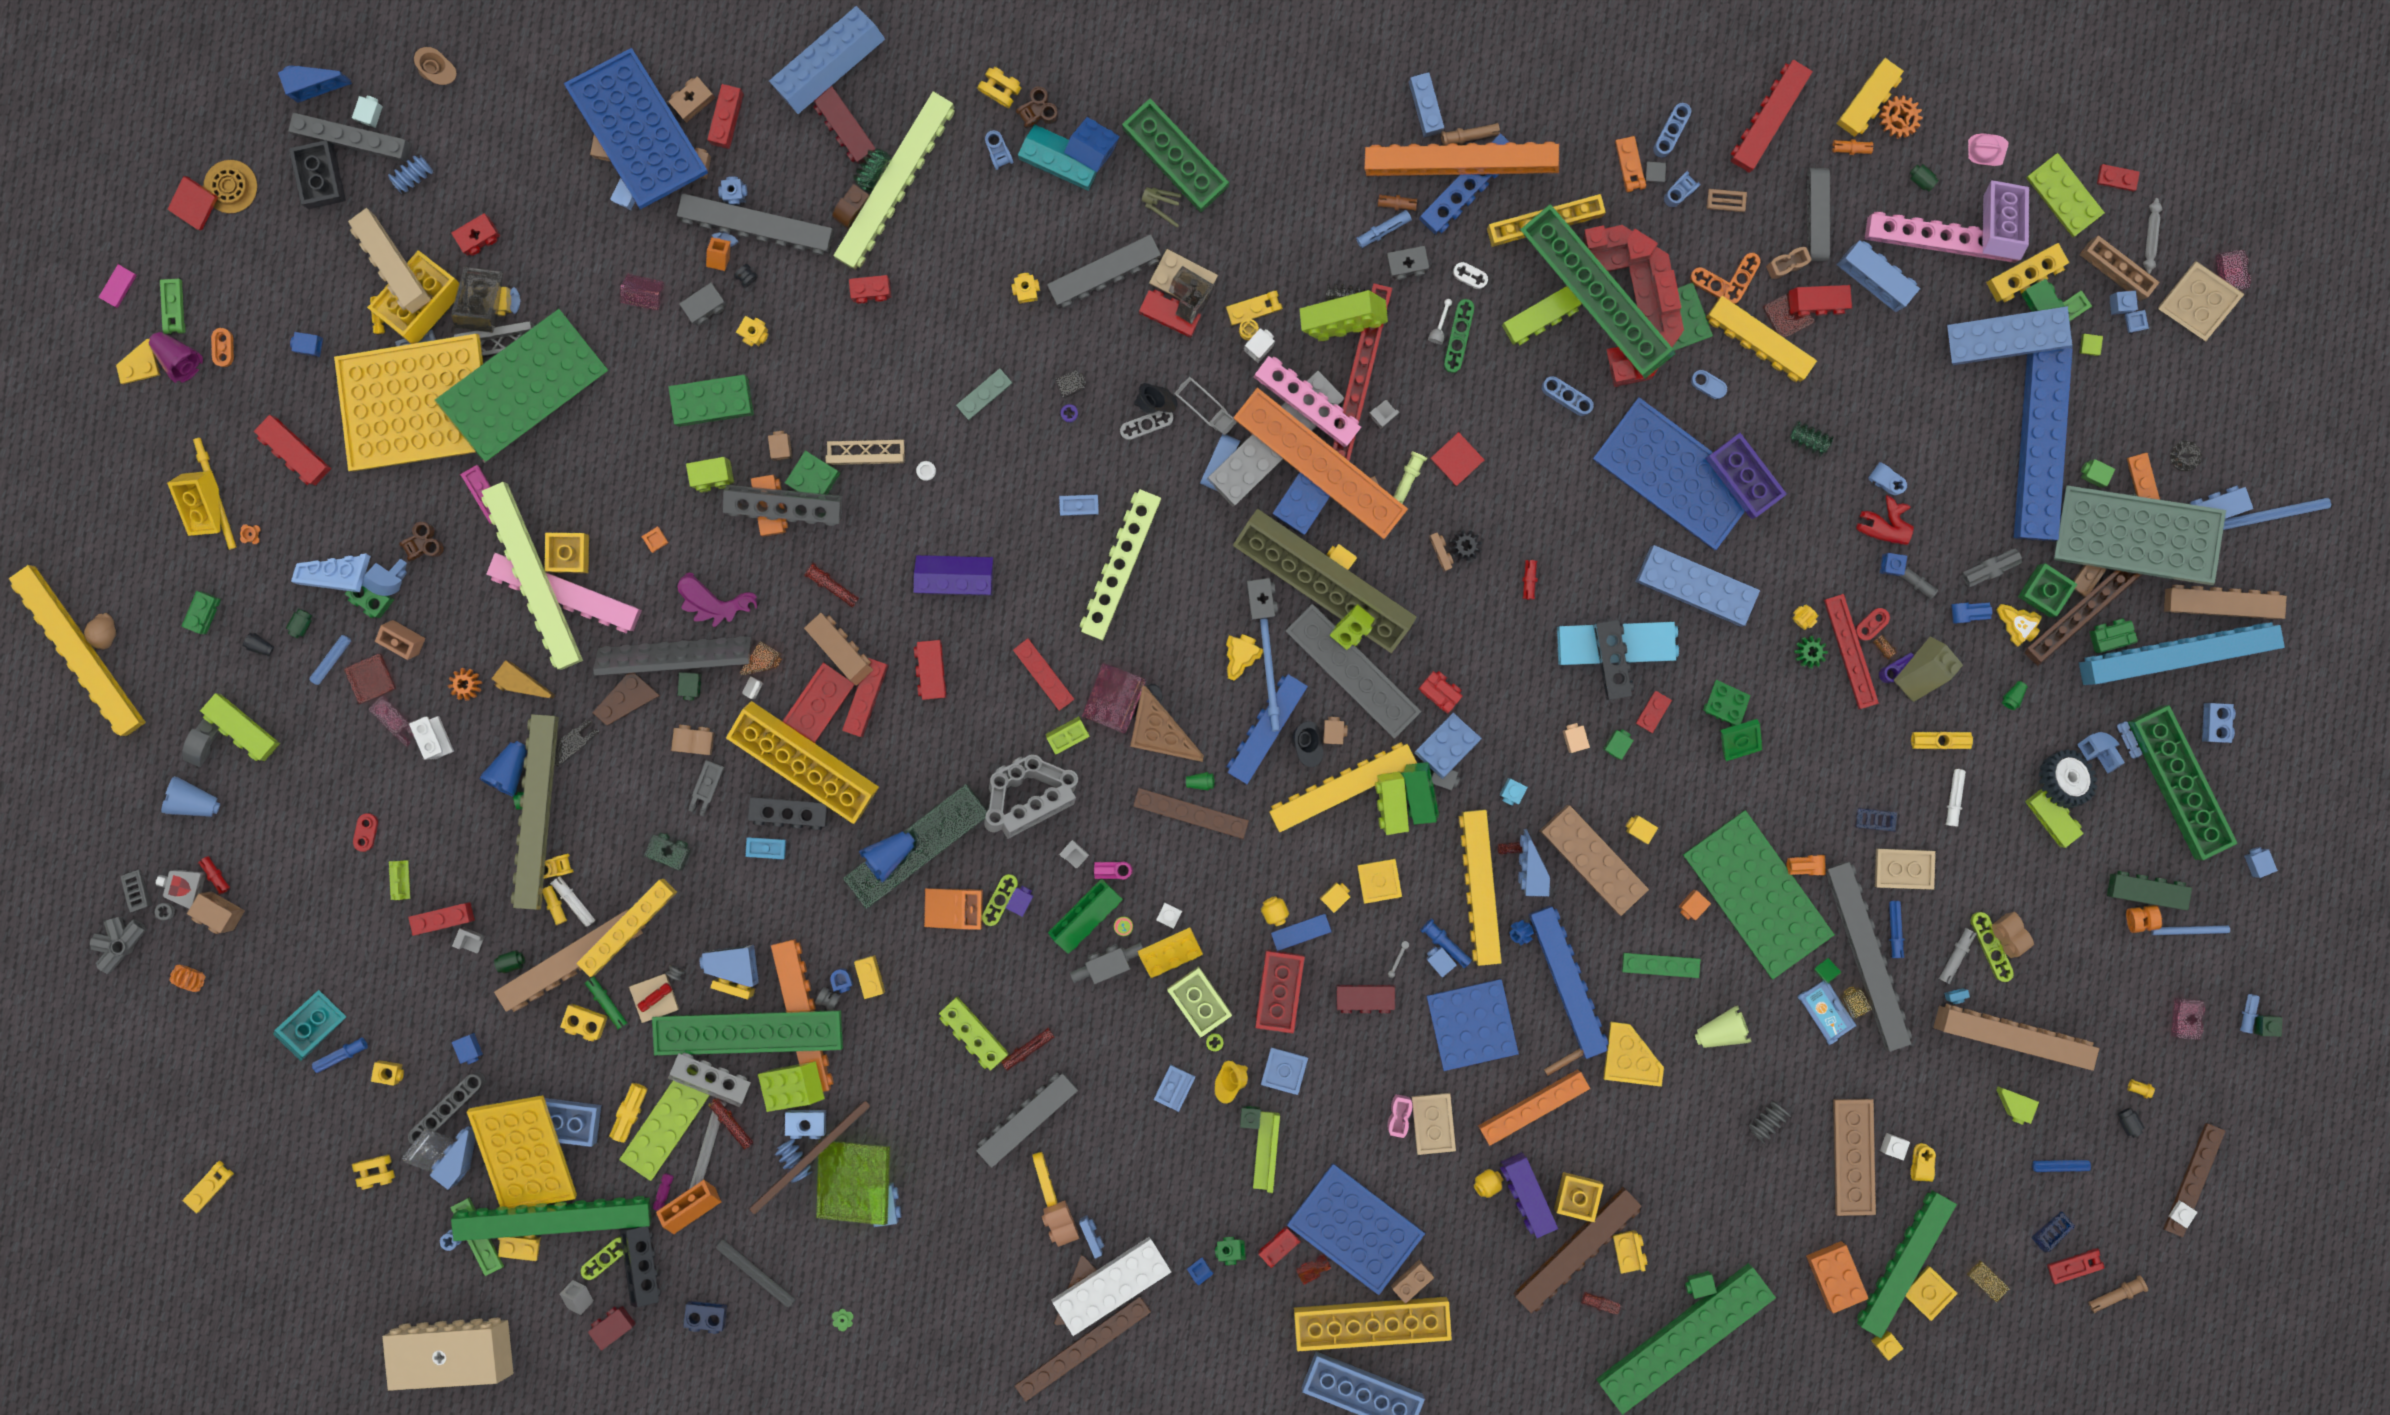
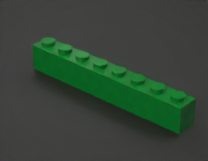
M1933 1190L1924 1197V1205L1921 1210L1919 1209L1915 1213L1913 1225L1906 1229L1904 1241L1897 1245L1895 1249L1896 1255L1893 1260L1888 1261L1885 1267L1887 1271L1883 1277L1881 1276L1878 1279L1874 1294L1871 1293L1868 1296V1304L1865 1310H1861L1858 1314L1857 1324L1879 1338L1883 1337L1957 1205Z

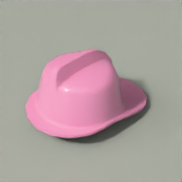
M1976 134L1968 140L1969 159L1977 164L2002 165L2009 143L2005 138L1998 135Z

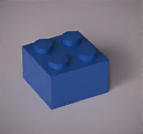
M1086 117L1071 135L1064 153L1098 172L1112 155L1120 136Z

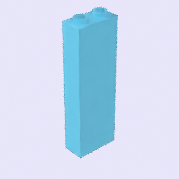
M1675 622L1623 624L1624 635H1622V640L1627 645L1626 662L1675 661L1676 657L1679 656V647L1675 644V637H1678V627L1675 626ZM1593 625L1557 627L1558 665L1600 664ZM1609 635L1607 637V644L1613 646L1616 640L1614 636ZM1613 654L1610 657V662L1618 663V656Z

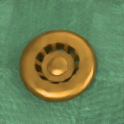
M224 160L210 168L205 176L203 187L218 196L214 205L215 209L224 213H236L246 209L253 202L257 192V181L253 171L246 164L237 160Z

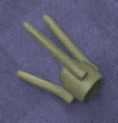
M1147 187L1142 196V202L1146 203L1145 207L1153 210L1175 227H1179V224L1153 206V204L1157 205L1159 200L1178 206L1179 202L1161 195L1180 198L1181 194Z

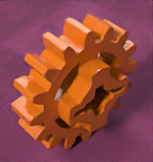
M1904 95L1900 100L1897 96L1893 98V102L1888 100L1886 102L1887 106L1881 108L1884 113L1879 115L1880 118H1883L1880 125L1886 126L1883 131L1889 130L1890 137L1895 133L1897 139L1902 134L1904 138H1907L1909 133H1915V128L1918 129L1920 127L1918 121L1923 119V117L1918 116L1922 109H1916L1918 102L1912 104V98L1905 100ZM1893 107V114L1889 116V112ZM1910 118H1913L1911 125L1908 126Z

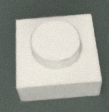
M1164 903L1157 921L1174 929L1182 911Z
M2178 1201L2168 1217L2188 1228L2197 1211Z

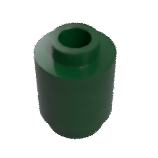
M1924 164L1916 165L1910 171L1912 175L1910 180L1922 190L1929 192L1939 181L1936 178L1937 175Z
M298 608L286 626V629L289 630L288 634L295 638H299V636L304 637L312 622L311 618L313 615Z
M518 950L501 954L498 958L494 959L495 968L498 973L503 972L504 974L522 969L523 964H525V957Z

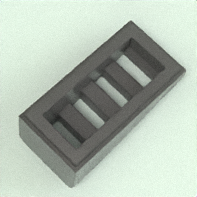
M140 869L121 876L130 913L153 906ZM136 877V881L128 883L127 879ZM138 884L139 888L130 889L131 886ZM140 891L139 896L133 897L134 893ZM142 899L141 903H135L136 900Z

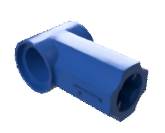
M1990 602L1951 604L1953 623L1991 619L1992 607Z

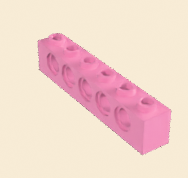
M1268 356L1253 377L1339 444L1346 447L1361 428L1358 425L1359 421L1352 416L1347 417L1343 414L1344 410L1337 404H1330L1328 397L1323 393L1319 392L1317 394L1312 390L1313 386L1305 380L1303 382L1297 378L1298 375L1293 370H1286L1282 367V362L1279 359ZM1279 372L1282 375V381H1275L1272 377L1273 373ZM1295 384L1298 388L1297 393H1290L1288 385ZM1304 396H1310L1313 399V404L1306 405L1303 401ZM1319 408H1326L1328 416H1320ZM1336 419H1340L1343 422L1344 426L1342 429H1337L1334 426Z

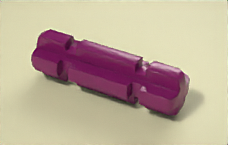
M663 1174L662 1183L655 1198L657 1200L653 1205L654 1210L658 1211L665 1206L664 1202L667 1200L671 1187L670 1184L674 1178L673 1175Z

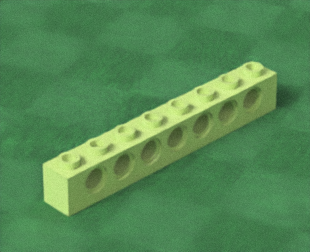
M1141 489L1138 493H1134L1130 502L1133 504L1131 511L1127 510L1123 521H1126L1124 529L1120 528L1116 536L1119 539L1117 546L1113 545L1110 550L1109 556L1112 557L1110 563H1105L1102 570L1103 580L1102 582L1098 581L1095 587L1096 597L1095 599H1090L1087 609L1090 610L1087 617L1084 616L1080 623L1081 632L1102 641L1104 640L1160 504V497ZM1143 506L1147 509V513L1145 516H1138L1136 509ZM1137 524L1140 527L1139 532L1131 534L1129 532L1130 525ZM1130 542L1132 544L1131 551L1124 552L1121 549L1122 544ZM1118 559L1125 562V567L1121 570L1114 567V563ZM1110 577H1115L1118 580V584L1113 588L1107 585V580ZM1102 595L1110 597L1111 600L1108 605L1100 604L1099 599ZM1096 612L1103 615V620L1100 623H1095L1092 620V616Z

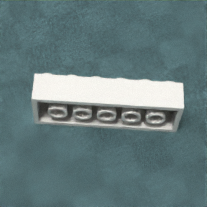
M1148 1237L1051 1301L1074 1336L1171 1273L1153 1241Z

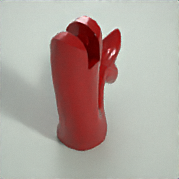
M1886 495L1888 515L1892 526L1874 512L1861 511L1860 518L1873 521L1874 523L1872 527L1857 524L1856 530L1886 542L1902 545L1909 544L1914 526L1903 521L1900 515L1910 509V505L1904 503L1897 504L1891 496Z

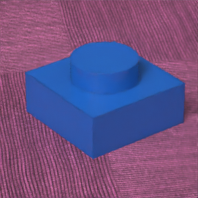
M1200 1258L1187 1269L1198 1286L1214 1274L1203 1258Z

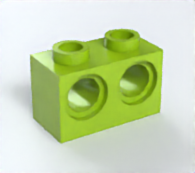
M1357 604L1336 624L1330 636L1348 650L1352 645L1356 646L1361 641L1363 634L1367 636L1373 629L1371 624L1375 618Z

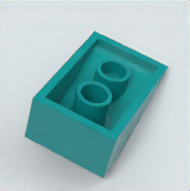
M318 990L277 1027L273 1035L302 1061L346 1016Z

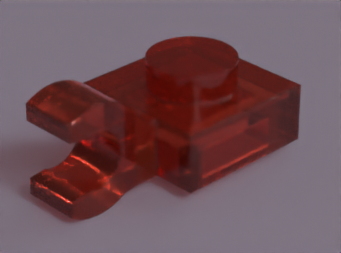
M1325 1254L1320 1255L1315 1263L1311 1261L1296 1269L1304 1285L1320 1277L1321 1272L1331 1268L1329 1262L1322 1264L1328 1260Z

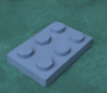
M1452 713L1415 751V754L1424 763L1429 762L1430 768L1443 779L1482 738L1458 716Z

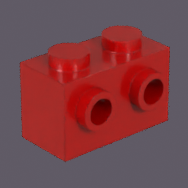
M887 275L849 279L851 299L853 302L856 301L857 304L867 303V300L875 299L876 302H881L891 298L890 279Z

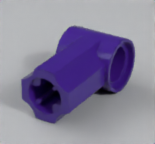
M1909 653L1890 665L1883 667L1879 672L1880 680L1884 683L1894 682V679L1914 655ZM1888 669L1893 672L1892 679L1887 676Z

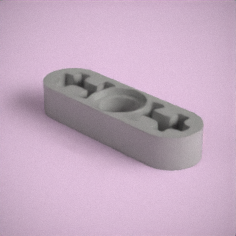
M1157 411L1126 422L1121 426V436L1126 440H1133L1168 427L1173 422L1172 412ZM1162 413L1170 415L1167 423L1159 421L1158 424L1160 426L1155 427L1156 424L1152 418L1156 415V419L1162 417ZM1145 419L1151 420L1153 424L1149 430H1144L1141 426L1142 421ZM1138 422L1141 433L1138 434L1137 430L1132 432V436L1123 433L1126 431L1127 426L1130 429L1135 428L1136 425L1134 423Z

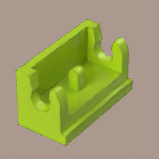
M1079 716L1046 734V738L1055 754L1090 737Z

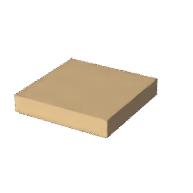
M666 974L629 987L642 1023L652 1020V1017L663 1016L679 1010L673 990L669 994L664 995L656 1004L649 1006L650 1008L645 1012H641L637 1006L639 1002L645 1000L655 990L660 989L663 984L668 983L670 985Z

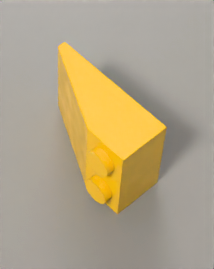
M212 471L185 473L167 482L188 536L220 532L219 488Z

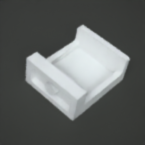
M439 716L430 720L429 717H424L409 724L424 760L438 759L454 752Z

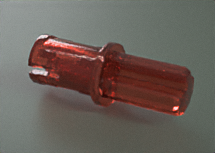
M1587 1292L1583 1294L1582 1304L1595 1307L1598 1311L1603 1310L1615 1315L1620 1311L1619 1303L1604 1299V1296L1598 1297Z

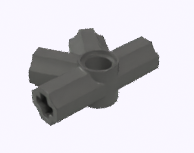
M122 917L112 918L104 922L107 935L94 933L90 940L91 950L105 952L95 963L100 971L111 974L123 958L133 952L134 945L147 931L146 926L136 919H133L125 928ZM121 943L123 944V949H122V951L120 950V944H121Z

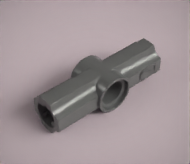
M2014 548L1999 556L1990 557L1988 560L1980 562L1979 565L1962 572V577L1967 586L1971 587L1984 580L2000 576L2004 571L2021 564L2022 557Z

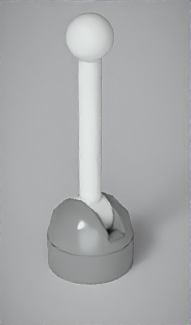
M1451 299L1444 301L1445 307L1438 328L1432 330L1429 334L1428 340L1430 342L1443 344L1444 333L1441 328L1448 308L1452 304Z

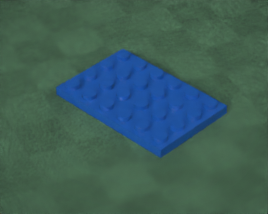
M1332 1163L1287 1223L1289 1228L1378 1295H1380L1425 1235V1232L1334 1163Z

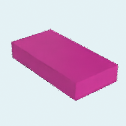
M117 265L99 298L118 308L137 275L121 265Z

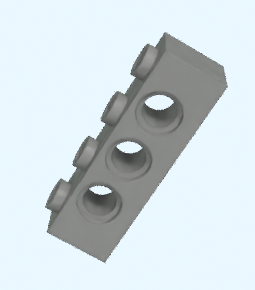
M687 1053L678 1054L668 1079L735 1106H741L751 1083L747 1081L746 1077L741 1075L733 1076L729 1074L728 1070L720 1067L718 1069L711 1067L712 1064L704 1060L696 1061L693 1059V1056ZM687 1068H695L697 1074L694 1076L689 1075ZM708 1074L713 1075L715 1082H707L705 1076ZM730 1082L733 1085V1089L726 1090L723 1087V1083Z

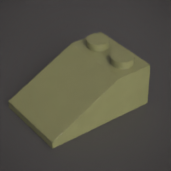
M1930 636L1894 679V682L1914 702L1950 681L1963 664L1946 644Z

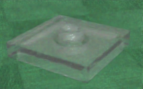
M425 1128L402 1159L405 1163L433 1172L432 1166L445 1156L444 1151L450 1144L453 1145L455 1140Z

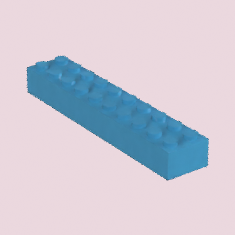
M2270 622L2235 628L2234 630L2219 631L2213 634L2199 635L2192 638L2178 639V641H2168L2156 645L2122 650V652L2085 657L2084 662H2079L2083 685H2092L2285 648L2281 626H2273V623Z

